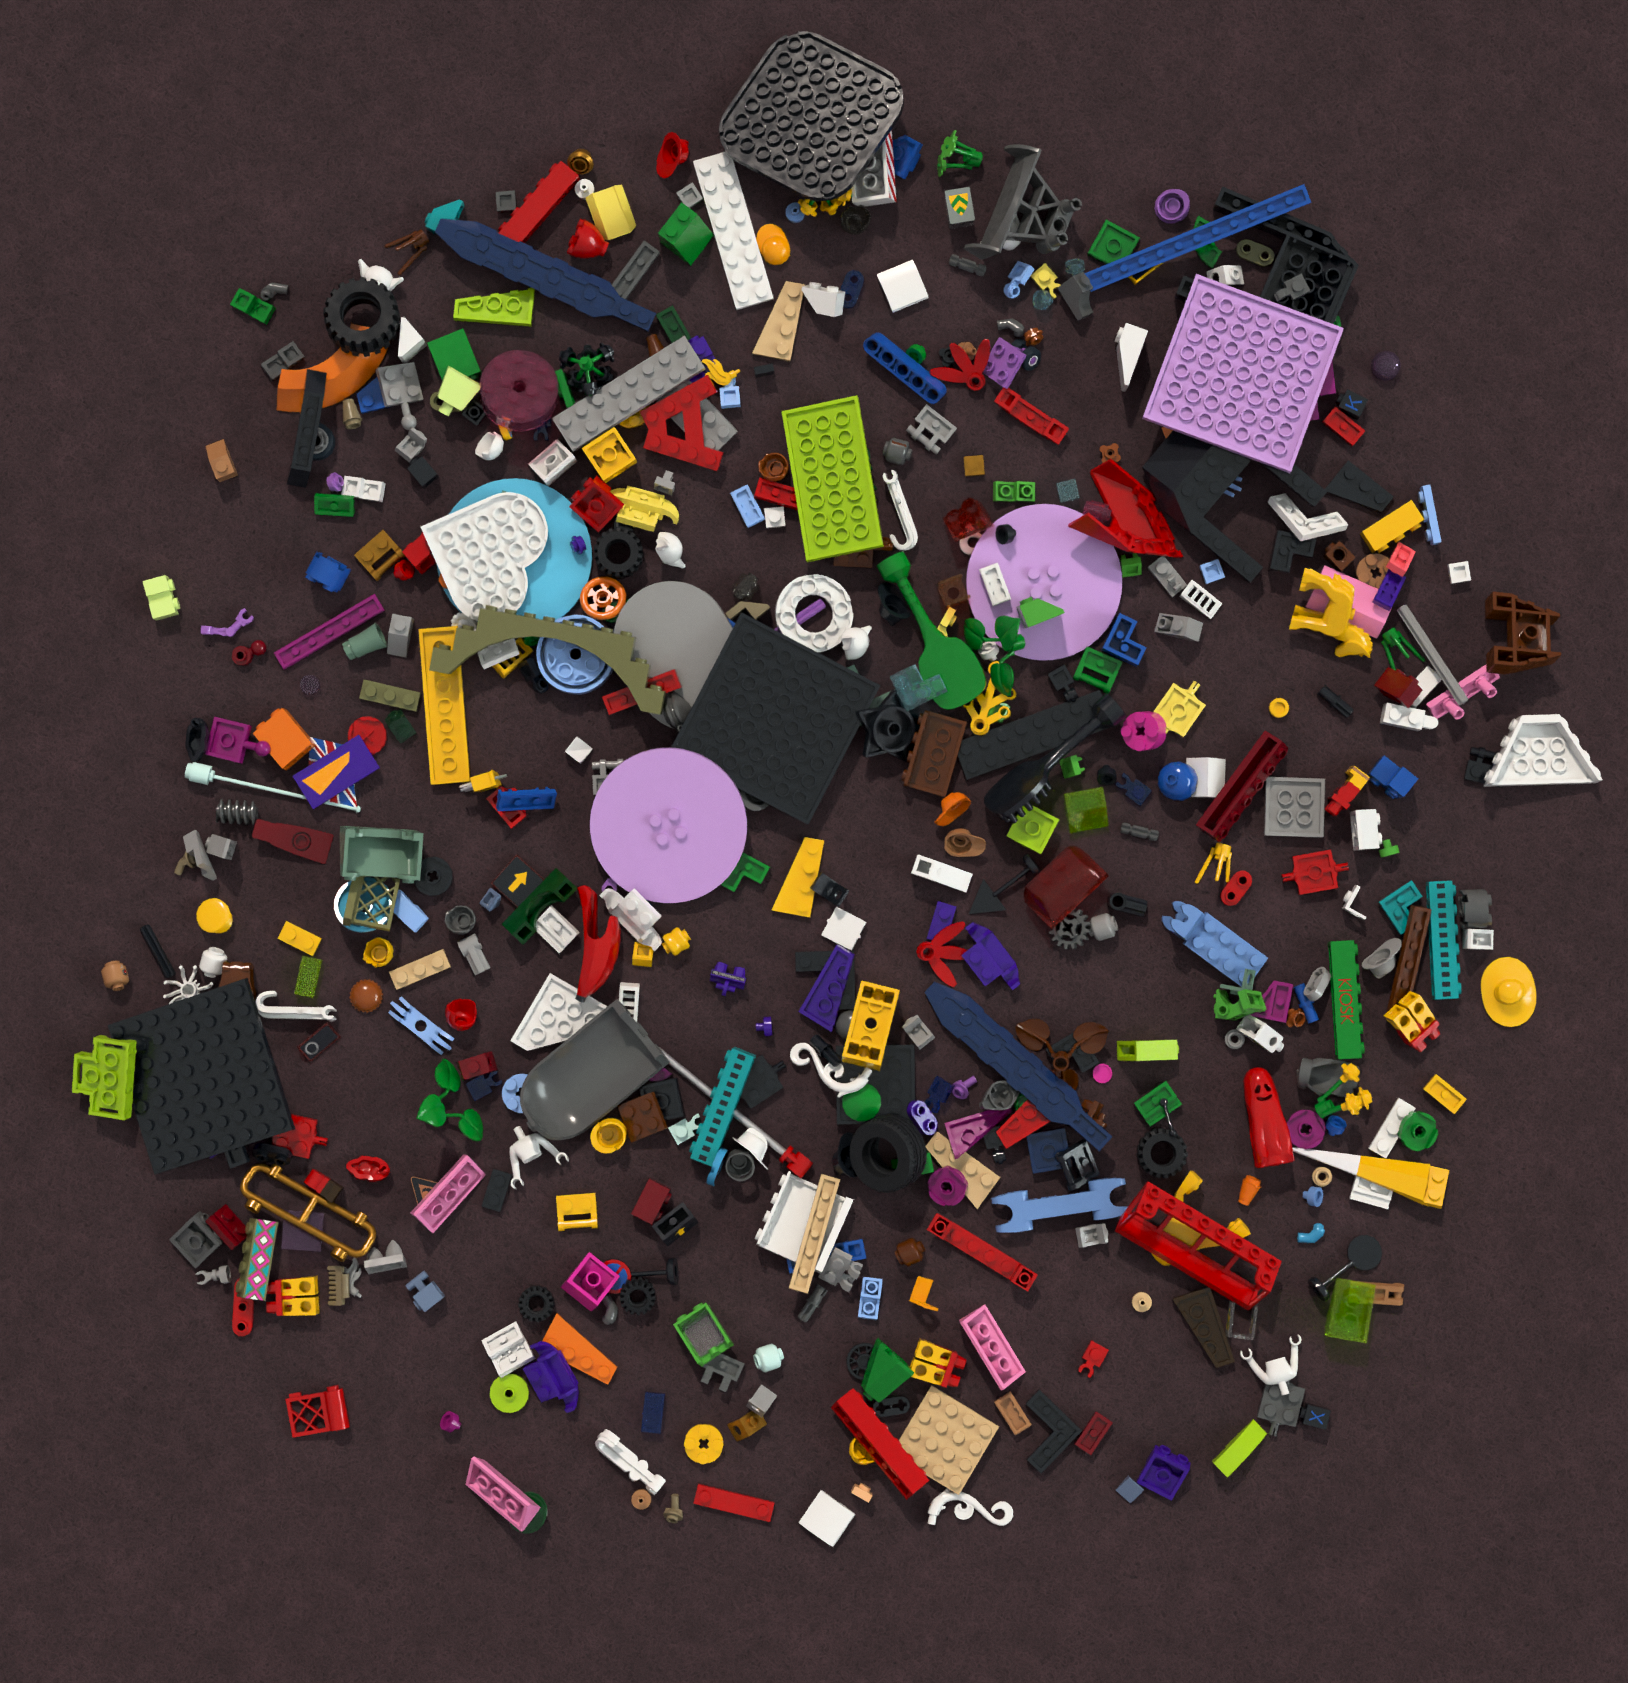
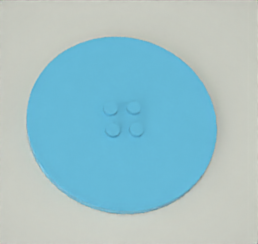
M518 478L486 483L464 496L449 514L499 494L502 490L524 495L539 506L548 526L547 542L538 559L525 567L528 588L525 599L516 614L524 616V612L536 614L538 619H543L544 616L553 617L555 620L564 617L579 601L581 591L589 581L592 568V545L588 529L583 519L569 507L571 502L545 484ZM572 536H581L586 544V550L580 555L577 552L574 553L571 549L570 542L572 541ZM437 565L438 575L440 576L441 572ZM443 588L449 600L457 608V610L461 612L455 605L449 590Z

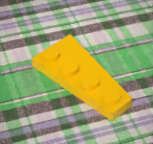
M804 838L772 911L810 917L815 893L810 887L818 876L824 840Z

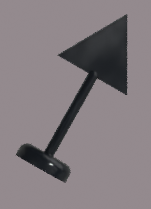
M1027 853L1023 856V861L1027 868L995 892L992 891L983 879L969 914L1006 910L997 896L1031 871L1036 878L1042 877L1044 875Z

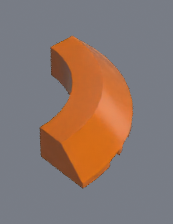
M351 324L350 326L351 329L360 331L370 328ZM340 347L330 358L316 366L300 370L282 369L277 390V411L301 412L307 369L327 373L322 408L340 403L366 384L384 359L388 348L385 349L383 347L380 349L381 353L375 354V352H371L370 356L364 357L363 353H359V356H353L351 351L345 353Z

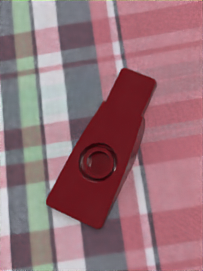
M261 819L256 820L252 832L253 838L270 842L271 845L322 864H325L334 837L333 834L283 823L275 824Z

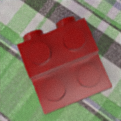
M596 476L594 479L591 477L587 479L583 484L584 489L582 492L577 490L571 497L573 501L569 507L599 533L619 512L624 503L610 492L611 487Z

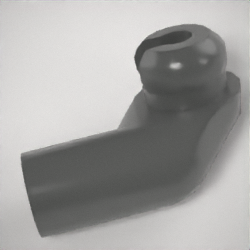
M269 283L261 290L260 296L263 300L268 301L277 293L287 295L289 285Z
M1013 318L997 320L998 330L1011 329L1014 331L1015 337H1022L1024 335L1023 330L1025 328Z
M608 1294L602 1300L607 1308L605 1315L602 1317V1321L606 1325L614 1323L618 1314V1307L610 1294Z

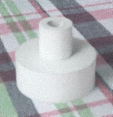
M581 179L575 185L576 195L583 200H586V197L595 191L593 183L587 179Z
M985 642L981 649H978V652L982 659L992 662L997 659L996 655L999 652V648L995 642Z

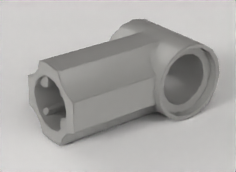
M475 933L457 942L475 975L491 968Z

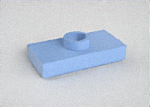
M748 484L730 493L747 528L765 520Z

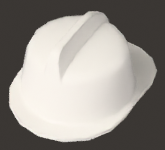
M749 1128L738 1139L733 1137L735 1141L748 1149L768 1170L767 1166L762 1162L767 1150V1141L761 1133L753 1128Z

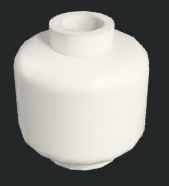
M210 947L208 950L203 951L199 968L204 972L205 976L215 978L216 975L222 974V964L227 962V956L222 949Z

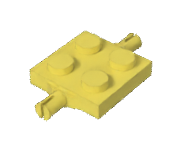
M1193 681L1188 690L1182 689L1173 683L1153 711L1164 719L1167 727L1166 734L1168 731H1173L1184 737L1206 706L1194 695L1199 686H1201L1199 683L1196 685V681Z

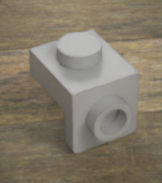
M412 427L408 435L396 446L395 452L410 463L423 450L427 438L421 431Z
M918 1015L907 1019L902 1026L919 1049H922L935 1038Z
M1105 1223L1075 1228L1079 1248L1108 1243V1230Z

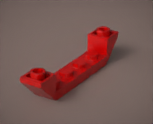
M936 1213L926 1229L1008 1278L1027 1292L1038 1274L938 1213Z

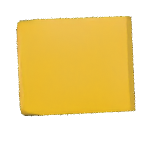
M635 942L632 965L652 967V947Z

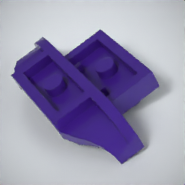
M974 922L965 927L976 944L961 956L982 984L986 986L1001 975L1012 990L1018 987L1020 981L1016 962L993 932Z
M544 1341L530 1345L531 1349H535L538 1352L539 1357L536 1362L526 1365L523 1370L539 1400L544 1402L558 1397L559 1400H564L566 1413L574 1411L578 1402L579 1392L577 1385L579 1383L561 1350H557L553 1345Z

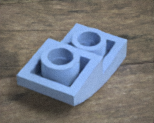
M398 890L394 913L411 930L417 932L429 918L418 905L413 904L403 891Z
M863 1277L858 1318L878 1319L883 1279Z

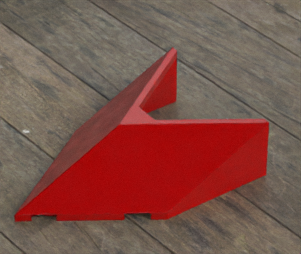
M1112 459L1105 461L1090 471L1112 517L1110 526L1107 527L1090 513H1087L1069 523L1068 527L1126 552L1176 558L1183 557L1181 551L1175 549L1173 542L1175 538L1162 512H1158L1154 504L1156 499L1153 493Z

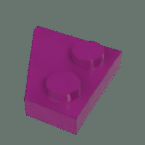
M1273 981L1262 995L1267 1010L1250 1015L1286 1023L1294 984Z

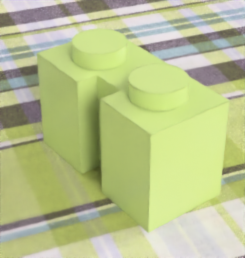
M163 575L143 581L154 620L157 621L179 614L177 609H180L178 598H174L173 595L175 585L172 579Z

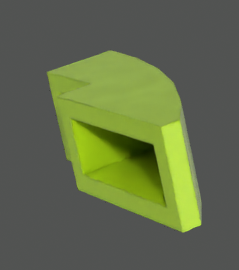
M1253 1419L1225 1446L1226 1448L1212 1462L1228 1478L1258 1446L1267 1433Z

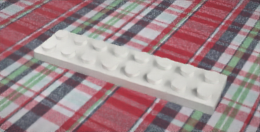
M726 152L693 161L736 310L774 300L733 159Z

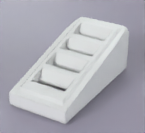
M1193 580L1189 582L1179 596L1210 620L1222 605L1219 600ZM1193 588L1196 589L1195 593L1190 598L1188 594ZM1199 592L1203 594L1198 602L1194 601ZM1205 597H1207L1209 600L1203 607L1200 606ZM1211 602H1214L1215 605L1208 612L1206 609L1211 604Z
M620 982L619 1001L624 1006H634V1010H627L634 1014L633 1019L637 1022L640 984ZM624 990L635 991V994H634V993H623V991H624ZM623 998H635V1002L623 1001Z

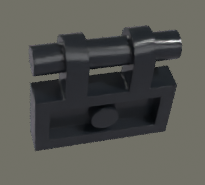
M1471 747L1469 754L1475 755L1476 761H1467L1463 779L1485 784L1484 777L1488 770L1492 769L1493 765L1482 763L1483 758L1493 760L1496 753L1500 751L1492 752L1484 747Z

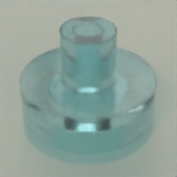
M1070 259L1065 262V271L1072 274V276L1085 270L1084 260Z
M1037 290L1033 295V306L1038 310H1046L1053 303V298L1048 291Z

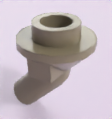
M186 851L174 871L177 875L182 874L185 865L190 868L196 867L195 857Z
M679 1494L671 1495V1508H666L663 1514L670 1523H677L683 1519V1511L679 1509Z

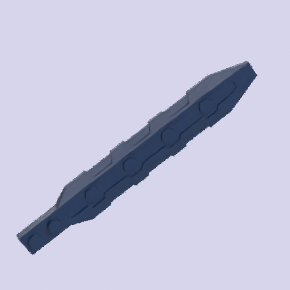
M440 219L435 233L461 258L503 274L507 279L525 284L540 291V294L551 299H558L593 318L614 316L649 332L656 316L655 312L621 298L609 281L593 274L589 275L568 265L563 260L545 255L534 250L532 246L521 241L512 240L497 233V230L479 222Z
M933 982L924 992L941 1024L956 1038H960L975 1051L984 1063L989 1064L1003 1076L1012 1088L1021 1092L1049 1121L1071 1126L1099 1152L1109 1142L1112 1136L1083 1111L1077 1092L1063 1079H1059L1044 1066L1043 1062L1035 1054L1030 1053L1017 1042L1008 1030L998 1025L984 1012V1009L971 997L937 982Z

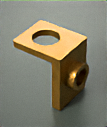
M753 1411L727 1424L736 1441L751 1436L767 1425L764 1417L761 1418ZM735 1426L740 1429L741 1435L736 1432Z

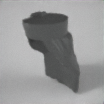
M1303 1057L1299 1069L1296 1070L1297 1086L1302 1089L1308 1087L1317 1095H1323L1340 1080V1076L1343 1075L1341 1065L1343 1063L1349 1065L1350 1063L1326 1058H1315L1312 1060ZM1348 1080L1331 1094L1346 1098L1347 1093H1354L1353 1089L1357 1087L1358 1082Z

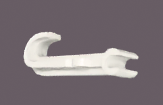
M891 470L893 478L889 480L887 473H883V479L887 483L907 542L904 545L899 544L893 534L890 535V539L894 547L898 550L906 551L916 545L918 534L899 484L898 474L896 471Z
M275 991L263 992L256 999L258 1013L264 1018L320 1019L330 1022L336 1020L334 1016H328V1013L331 1011L337 1012L330 1005L325 1007L264 1006L263 1001L267 997L277 996Z
M607 1429L601 1432L595 1441L597 1449L621 1470L630 1472L629 1478L632 1481L640 1479L647 1485L646 1489L655 1495L666 1482L665 1479L658 1474L653 1475L648 1471V1463L645 1460L638 1461L637 1456L620 1443V1438Z

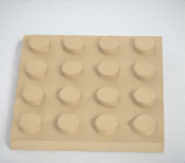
M931 1385L899 1441L902 1448L913 1457L916 1465L924 1470L928 1477L959 1495L999 1426Z

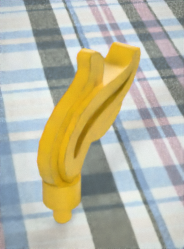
M709 359L701 361L710 371L705 376L709 375L712 380L722 386L728 385L733 378L737 377L736 374L740 373L739 369L728 373L724 372L721 363L716 359H713L715 364Z

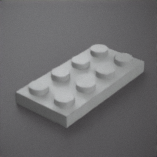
M690 380L686 381L682 385L678 386L674 390L659 398L656 401V403L668 397L669 395L679 391L680 389L692 384V382ZM706 398L700 402L704 446L720 450L738 431ZM682 411L671 418L685 432Z

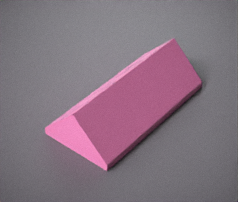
M463 1154L411 1211V1214L430 1232L434 1233L486 1174L468 1155Z
M986 1305L979 1307L959 1320L1000 1390H1004L1026 1372Z
M477 1457L471 1458L465 1485L519 1531H524L541 1507L487 1461Z

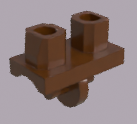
M1084 1099L1081 1105L1082 1109L1088 1112V1115L1100 1126L1106 1128L1108 1124L1103 1122L1106 1115L1100 1113L1104 1105L1095 1100L1092 1102Z

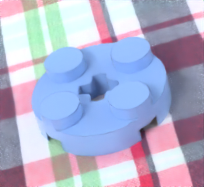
M528 1074L513 1075L505 1082L502 1088L504 1103L508 1109L517 1113H523L520 1105V1096H517L516 1092L519 1091V1088H522Z

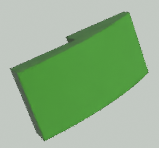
M995 481L993 482V502H1035V482Z

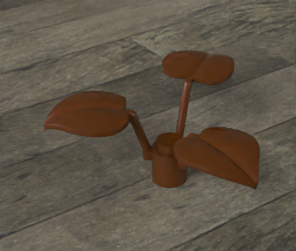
M1029 1019L1018 1023L1015 1027L1019 1040L1026 1048L1038 1051L1043 1047L1044 1043L1047 1045L1051 1057L1054 1058L1053 1066L1055 1069H1052L1051 1072L1059 1079H1063L1074 1090L1078 1086L1079 1078L1075 1070L1067 1069L1069 1058L1079 1045L1081 1050L1087 1054L1099 1052L1104 1047L1109 1032L1105 1026L1099 1023L1086 1022L1080 1024L1073 1032V1037L1077 1043L1074 1044L1072 1049L1068 1053L1065 1051L1054 1053L1050 1043L1046 1040L1050 1035V1029L1043 1020Z

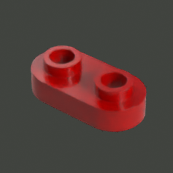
M1246 871L1236 872L1221 891V901L1227 906L1236 905L1251 886V875ZM1240 877H1244L1246 879V882L1244 884H1241L1239 882ZM1229 892H1232L1234 894V898L1232 900L1228 899L1227 897Z

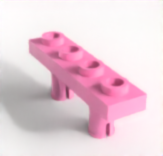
M1484 665L1458 684L1468 699L1480 691L1488 698H1492L1497 694V690L1492 683L1498 680L1500 676L1495 673H1487L1486 665ZM1446 690L1426 704L1430 715L1437 719L1448 712L1456 720L1464 716V710L1457 704L1449 690Z

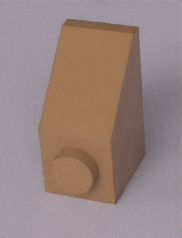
M224 439L206 446L210 465L219 482L238 476Z

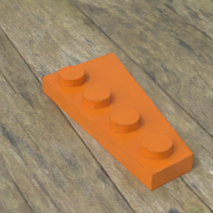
M558 1313L555 1315L542 1341L553 1345L557 1350H561L569 1365L608 1385L617 1366Z

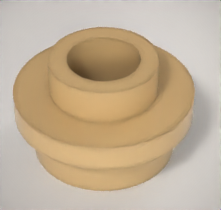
M1318 1167L1312 1173V1180L1316 1185L1324 1187L1331 1182L1332 1174L1329 1169ZM1320 1173L1325 1174L1324 1180H1319L1318 1175Z

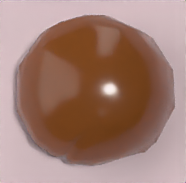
M770 453L766 454L758 462V468L764 479L778 482L787 475L789 464L784 455Z

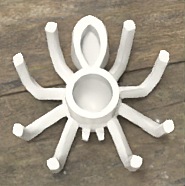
M180 966L179 969L184 984L175 980L164 981V984H175L181 988L165 994L163 998H169L181 993V995L176 996L169 1002L171 1004L200 994L198 993L199 991L211 988L213 983L210 982V984L198 988L200 983L196 984L197 980L192 982L198 970L197 966H193L194 970L188 982L185 977V969L183 966Z

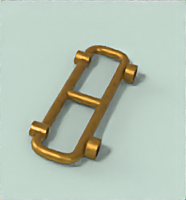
M255 1164L246 1172L241 1181L240 1190L243 1196L248 1199L244 1205L245 1208L252 1213L258 1214L263 1207L333 1246L334 1249L330 1255L340 1262H344L348 1255L358 1258L366 1255L376 1239V1230L371 1223L366 1221L368 1216L358 1211L355 1215L334 1202H329L325 1197L282 1174L283 1169L276 1164H272L271 1167L265 1164ZM256 1172H264L268 1177L278 1180L310 1198L309 1203L299 1218L248 1189V1184ZM317 1203L348 1219L357 1227L368 1231V1238L361 1249L355 1250L306 1223Z

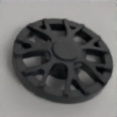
M859 1343L848 1352L846 1358L847 1368L857 1379L863 1380L864 1375H858V1371L860 1368L866 1371L870 1359L868 1353L874 1347L873 1344ZM865 1346L866 1353L861 1354L859 1347ZM853 1351L859 1355L857 1359L850 1357ZM857 1362L858 1367L851 1369L850 1364Z

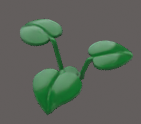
M1006 615L999 616L995 621V633L999 638H985V627L981 621L975 618L966 619L964 621V637L971 649H981L983 641L1001 642L1003 650L1008 652L1007 655L999 660V664L994 663L991 666L990 675L995 688L1003 695L1011 696L1014 673L1010 665L1004 663V661L1010 656L1015 655V651L1022 650L1025 647L1024 637L1018 634L1020 618Z
M443 1058L435 1069V1080L445 1091L439 1097L435 1094L428 1095L423 1100L416 1119L424 1121L431 1126L440 1127L445 1123L446 1117L461 1118L458 1123L460 1131L473 1141H481L483 1138V1123L480 1115L475 1110L467 1109L463 1114H446L445 1106L441 1103V1099L449 1093V1090L452 1092L458 1091L461 1080L454 1065Z

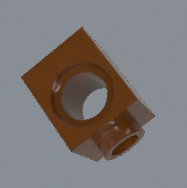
M1340 541L1336 544L1332 542L1324 550L1326 554L1323 556L1339 572L1344 570L1356 558ZM1334 551L1342 553V560L1338 561L1333 557Z

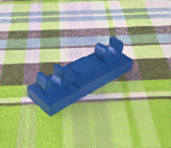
M538 787L531 790L517 791L508 789L505 792L499 789L496 808L497 811L552 809L555 805L557 792L555 789H549L548 787H545L544 790H539Z

